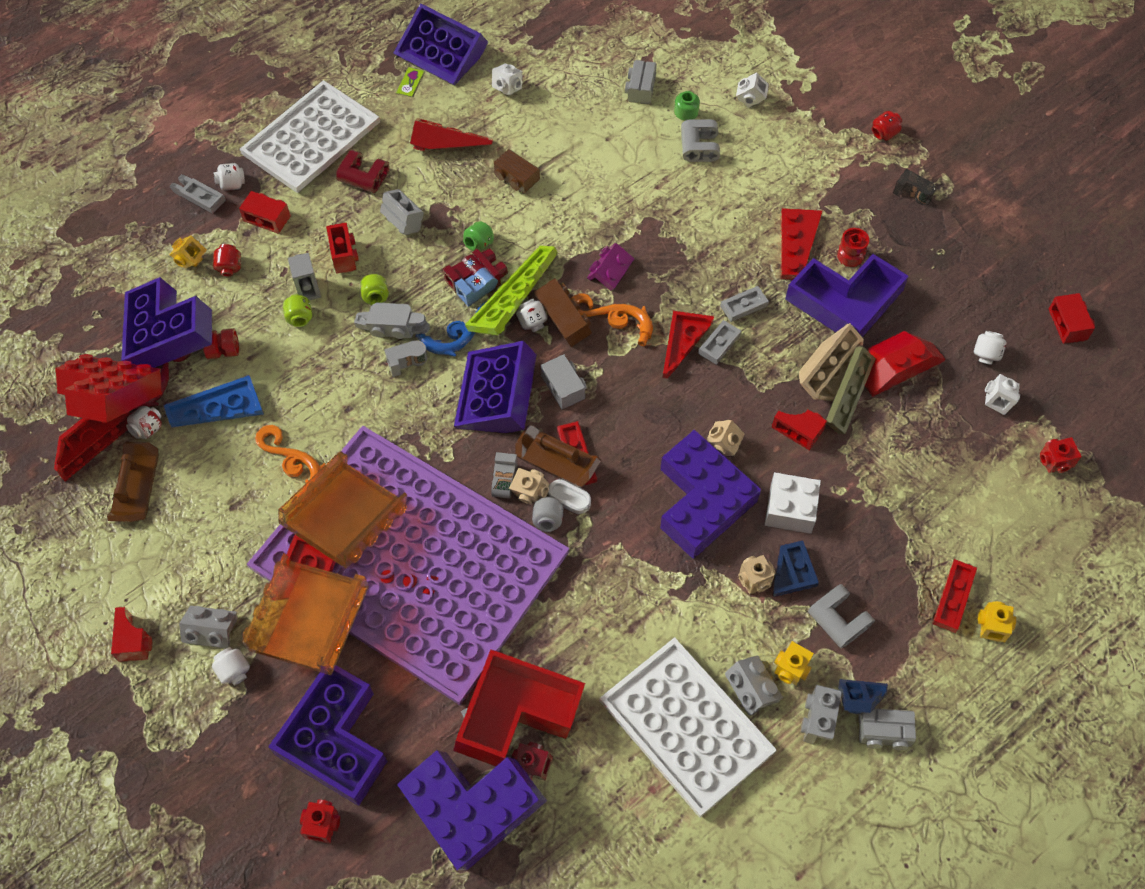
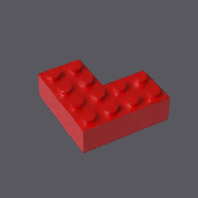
M83 354L79 358L66 361L64 365L55 368L57 394L65 395L66 413L69 416L107 423L162 394L160 369L152 368L148 364L135 365L131 364L130 361L117 362L112 361V358L108 357L94 358L91 354Z
M490 649L455 740L453 751L497 766L506 758L518 722L566 739L586 683Z

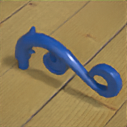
M485 301L484 303H482L481 306L477 309V311H478L487 301ZM453 321L447 326V335L451 339H457L456 341L440 343L441 340H434L422 333L416 334V337L426 345L427 351L455 357L456 354L454 352L465 347L471 341L475 332L468 331L464 322ZM457 333H462V336L458 339Z

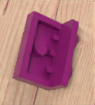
M617 243L610 247L605 246L599 253L601 258L590 266L589 270L591 272L587 277L589 280L593 278L598 279L610 291L617 286L634 260Z

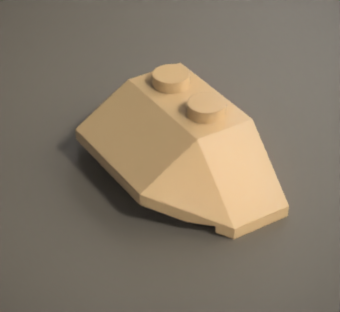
M851 323L845 325L822 342L799 371L800 384L814 400L834 401L855 348L863 346L864 339Z

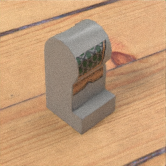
M418 340L384 349L393 377L401 375L400 369L412 365L421 366L427 361L426 345Z
M496 452L491 489L492 497L511 498L512 491L509 487L517 470V454Z

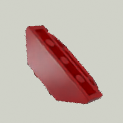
M903 331L868 348V352L876 359L865 387L873 397L944 362L945 358L932 342Z
M128 411L107 423L82 418L59 436L54 469L62 480H68L128 430L126 427L128 424L127 418L131 413Z

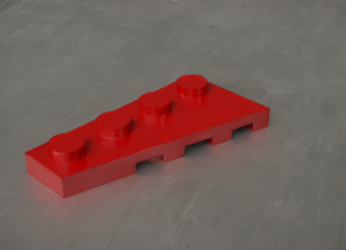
M781 209V279L793 280L806 267L823 210Z

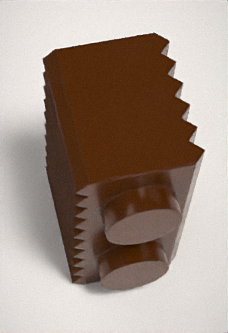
M510 149L494 161L495 176L501 181L504 180L514 190H519L523 194L540 180V168Z

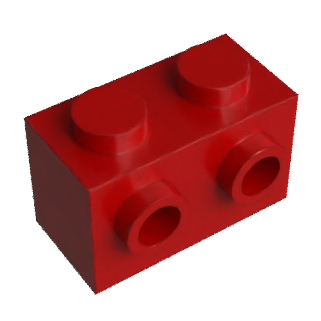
M347 222L326 226L336 274L357 270L355 262L359 261L357 249L352 248V245H356L353 232L349 233Z

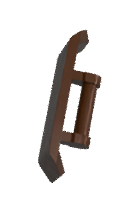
M533 425L526 426L515 444V454H517L518 458L576 487H583L590 480L601 462L598 456L589 455L539 431Z
M127 441L122 445L121 467L113 493L114 499L111 512L107 514V521L134 522L144 520L147 516L159 457L158 448L149 442Z

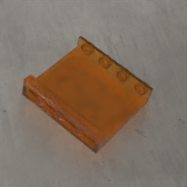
M340 451L278 509V521L280 525L347 569L352 562L356 563L361 558L363 551L367 547H372L375 544L378 536L382 531L386 532L397 516L400 517L407 509V494L404 492L400 497H397L349 466L347 464L348 455Z
M283 553L280 561H277L274 566V574L271 581L264 587V596L260 604H257L254 609L250 626H247L243 632L242 642L248 651L331 675L369 585L365 576L355 574L354 578H349L290 561L287 554Z

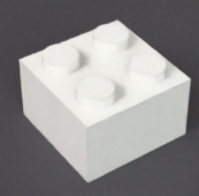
M774 472L770 485L765 526L811 534L816 522L821 480Z

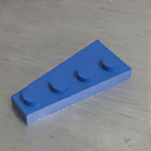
M250 375L164 405L171 427L264 415Z

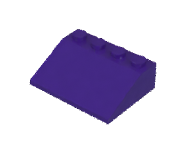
M420 3L393 54L455 86L480 59L489 42L481 33Z
M524 341L468 352L454 422L456 429L499 433L524 430L537 356Z

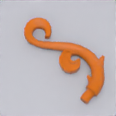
M579 293L571 297L578 304L585 303L589 306V309L593 308V301L589 295ZM612 304L588 311L578 310L580 315L585 313L587 317L608 314L609 325L616 329H622L627 326L628 316L626 314L635 317L640 323L637 324V327L640 329V338L638 340L640 346H645L653 333V323L645 306L640 309L627 304Z
M275 425L263 426L256 433V444L259 448L269 453L287 456L282 463L283 471L287 476L293 478L298 477L302 473L303 465L301 463L295 465L297 462H302L309 468L310 480H305L306 486L295 497L298 503L324 472L326 464L323 463L320 466L311 455L298 449L266 445L264 439L267 436L272 435L275 437V445L281 443L283 436L279 427Z

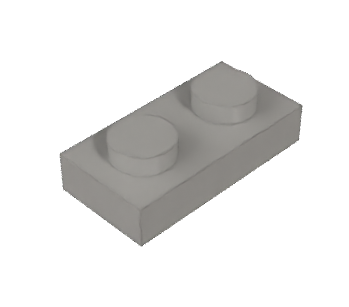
M756 286L721 301L720 307L732 322L767 307L769 301L761 289Z
M723 320L699 348L698 354L717 364L741 336V330Z

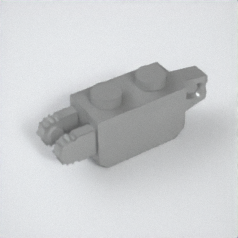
M375 303L371 306L369 312L357 313L354 320L357 328L369 330L372 336L379 338H412L413 334H425L430 330V325L427 323L425 315L413 313L408 304Z

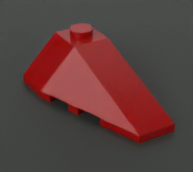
M420 118L415 119L410 144L414 145L413 148L420 151H425V148L437 149L492 145L493 139L470 132L463 133L461 130L453 127L444 128L442 124Z

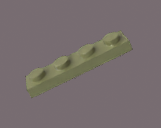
M863 346L855 348L826 419V424L838 434L846 433L876 359Z

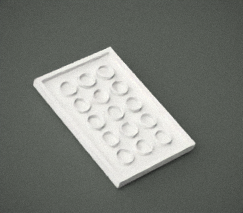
M323 80L241 147L240 151L243 156L298 193L378 125L380 118Z
M673 638L601 696L599 700L699 818L776 752L775 747L676 638Z

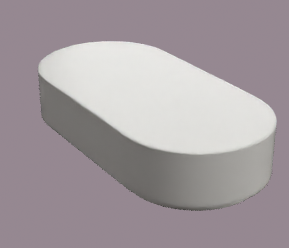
M555 480L549 485L548 496L557 499L564 508L576 514H583L590 509L591 497L586 491L564 480Z

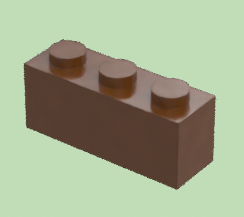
M554 278L534 292L570 347L592 334L588 327L591 325L590 320L585 313L580 315L578 310L581 308L574 298L569 299L567 295L570 292L564 283L559 284L556 278Z

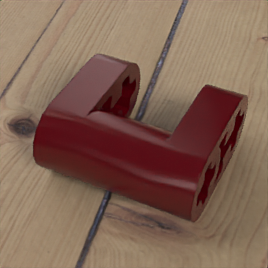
M350 150L337 170V181L376 193L388 174L389 162L378 158L369 172L359 169L363 161V154Z

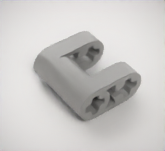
M686 120L681 124L682 152L685 161L713 162L720 158V146L717 143L700 142L699 140L713 139L718 135V123L715 120Z
M842 584L819 599L808 610V613L841 649L860 636L875 622V619L867 611L860 614L849 624L838 614L835 608L850 595V592Z

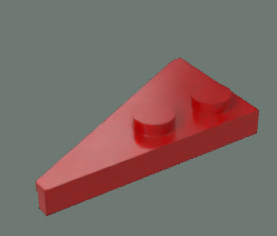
M673 311L662 378L668 379L712 326L714 316Z

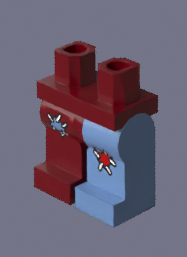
M490 248L482 253L476 249L472 252L473 254L466 256L452 267L448 265L442 269L445 282L455 293L457 292V295L468 307L491 292L495 287H499L501 285V278L508 274L507 266L503 262L492 265L496 261V255Z

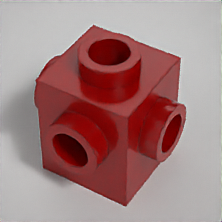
M1072 437L1062 440H1049L1040 452V461L1046 467L1048 473L1057 471L1058 473H1064L1074 468L1082 457Z
M319 799L317 803L309 802L307 809H303L300 817V825H302L300 834L305 839L331 843L333 832L337 831L340 825L339 812L332 806V802Z

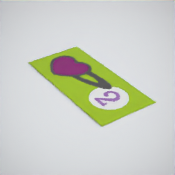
M408 67L396 93L412 97L424 71Z

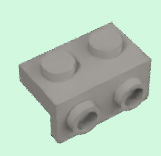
M190 606L179 623L181 641L189 644L228 648L230 645L229 634L238 619L237 612Z
M758 655L737 661L725 672L728 681L749 716L755 714L759 709L778 703L783 699Z
M816 685L813 693L807 695L805 708L809 709L808 718L804 717L801 725V732L805 733L803 742L813 744L817 737L827 740L834 738L841 691Z

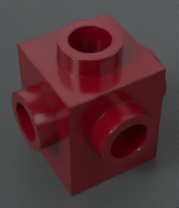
M529 741L528 745L520 743L518 749L513 751L511 758L518 761L531 780L536 778L546 781L553 755L548 751L542 750V745Z

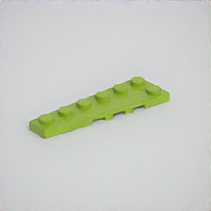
M539 246L465 324L467 330L491 335L501 334L505 330L507 322L558 254L555 246Z

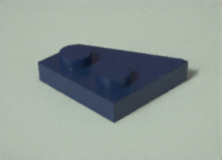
M804 541L780 546L773 597L817 587L819 582Z
M839 679L838 689L841 691L844 710L853 714L871 713L887 695L888 684Z

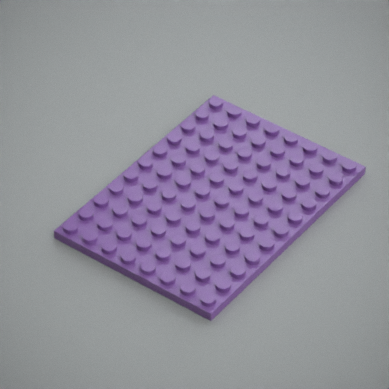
M362 425L291 511L295 510L340 466L393 500L338 556L330 575L333 578L367 587L348 633L458 705H461L479 680L490 649L499 652L568 555L569 548ZM280 524L247 563L248 568L274 584L295 533ZM384 570L391 571L387 575H381ZM394 573V580L391 583L385 584L380 580V578H389ZM412 575H415L417 578V584L413 588H411L414 583ZM430 575L438 577V581L431 579ZM405 576H408L411 579V582L407 587H405L403 584V578ZM423 589H429L430 595L422 594Z

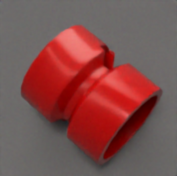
M849 228L843 233L837 253V258L841 264L847 267H856L863 262L870 239L864 230Z
M235 328L222 329L220 333L212 330V345L203 348L206 359H217L221 355L225 357L239 356V340Z

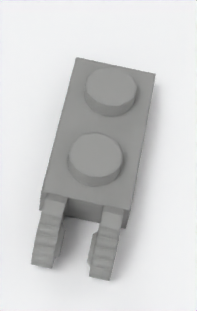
M183 174L178 177V180L184 187L176 183L170 185L174 193L212 214L225 201L223 194Z

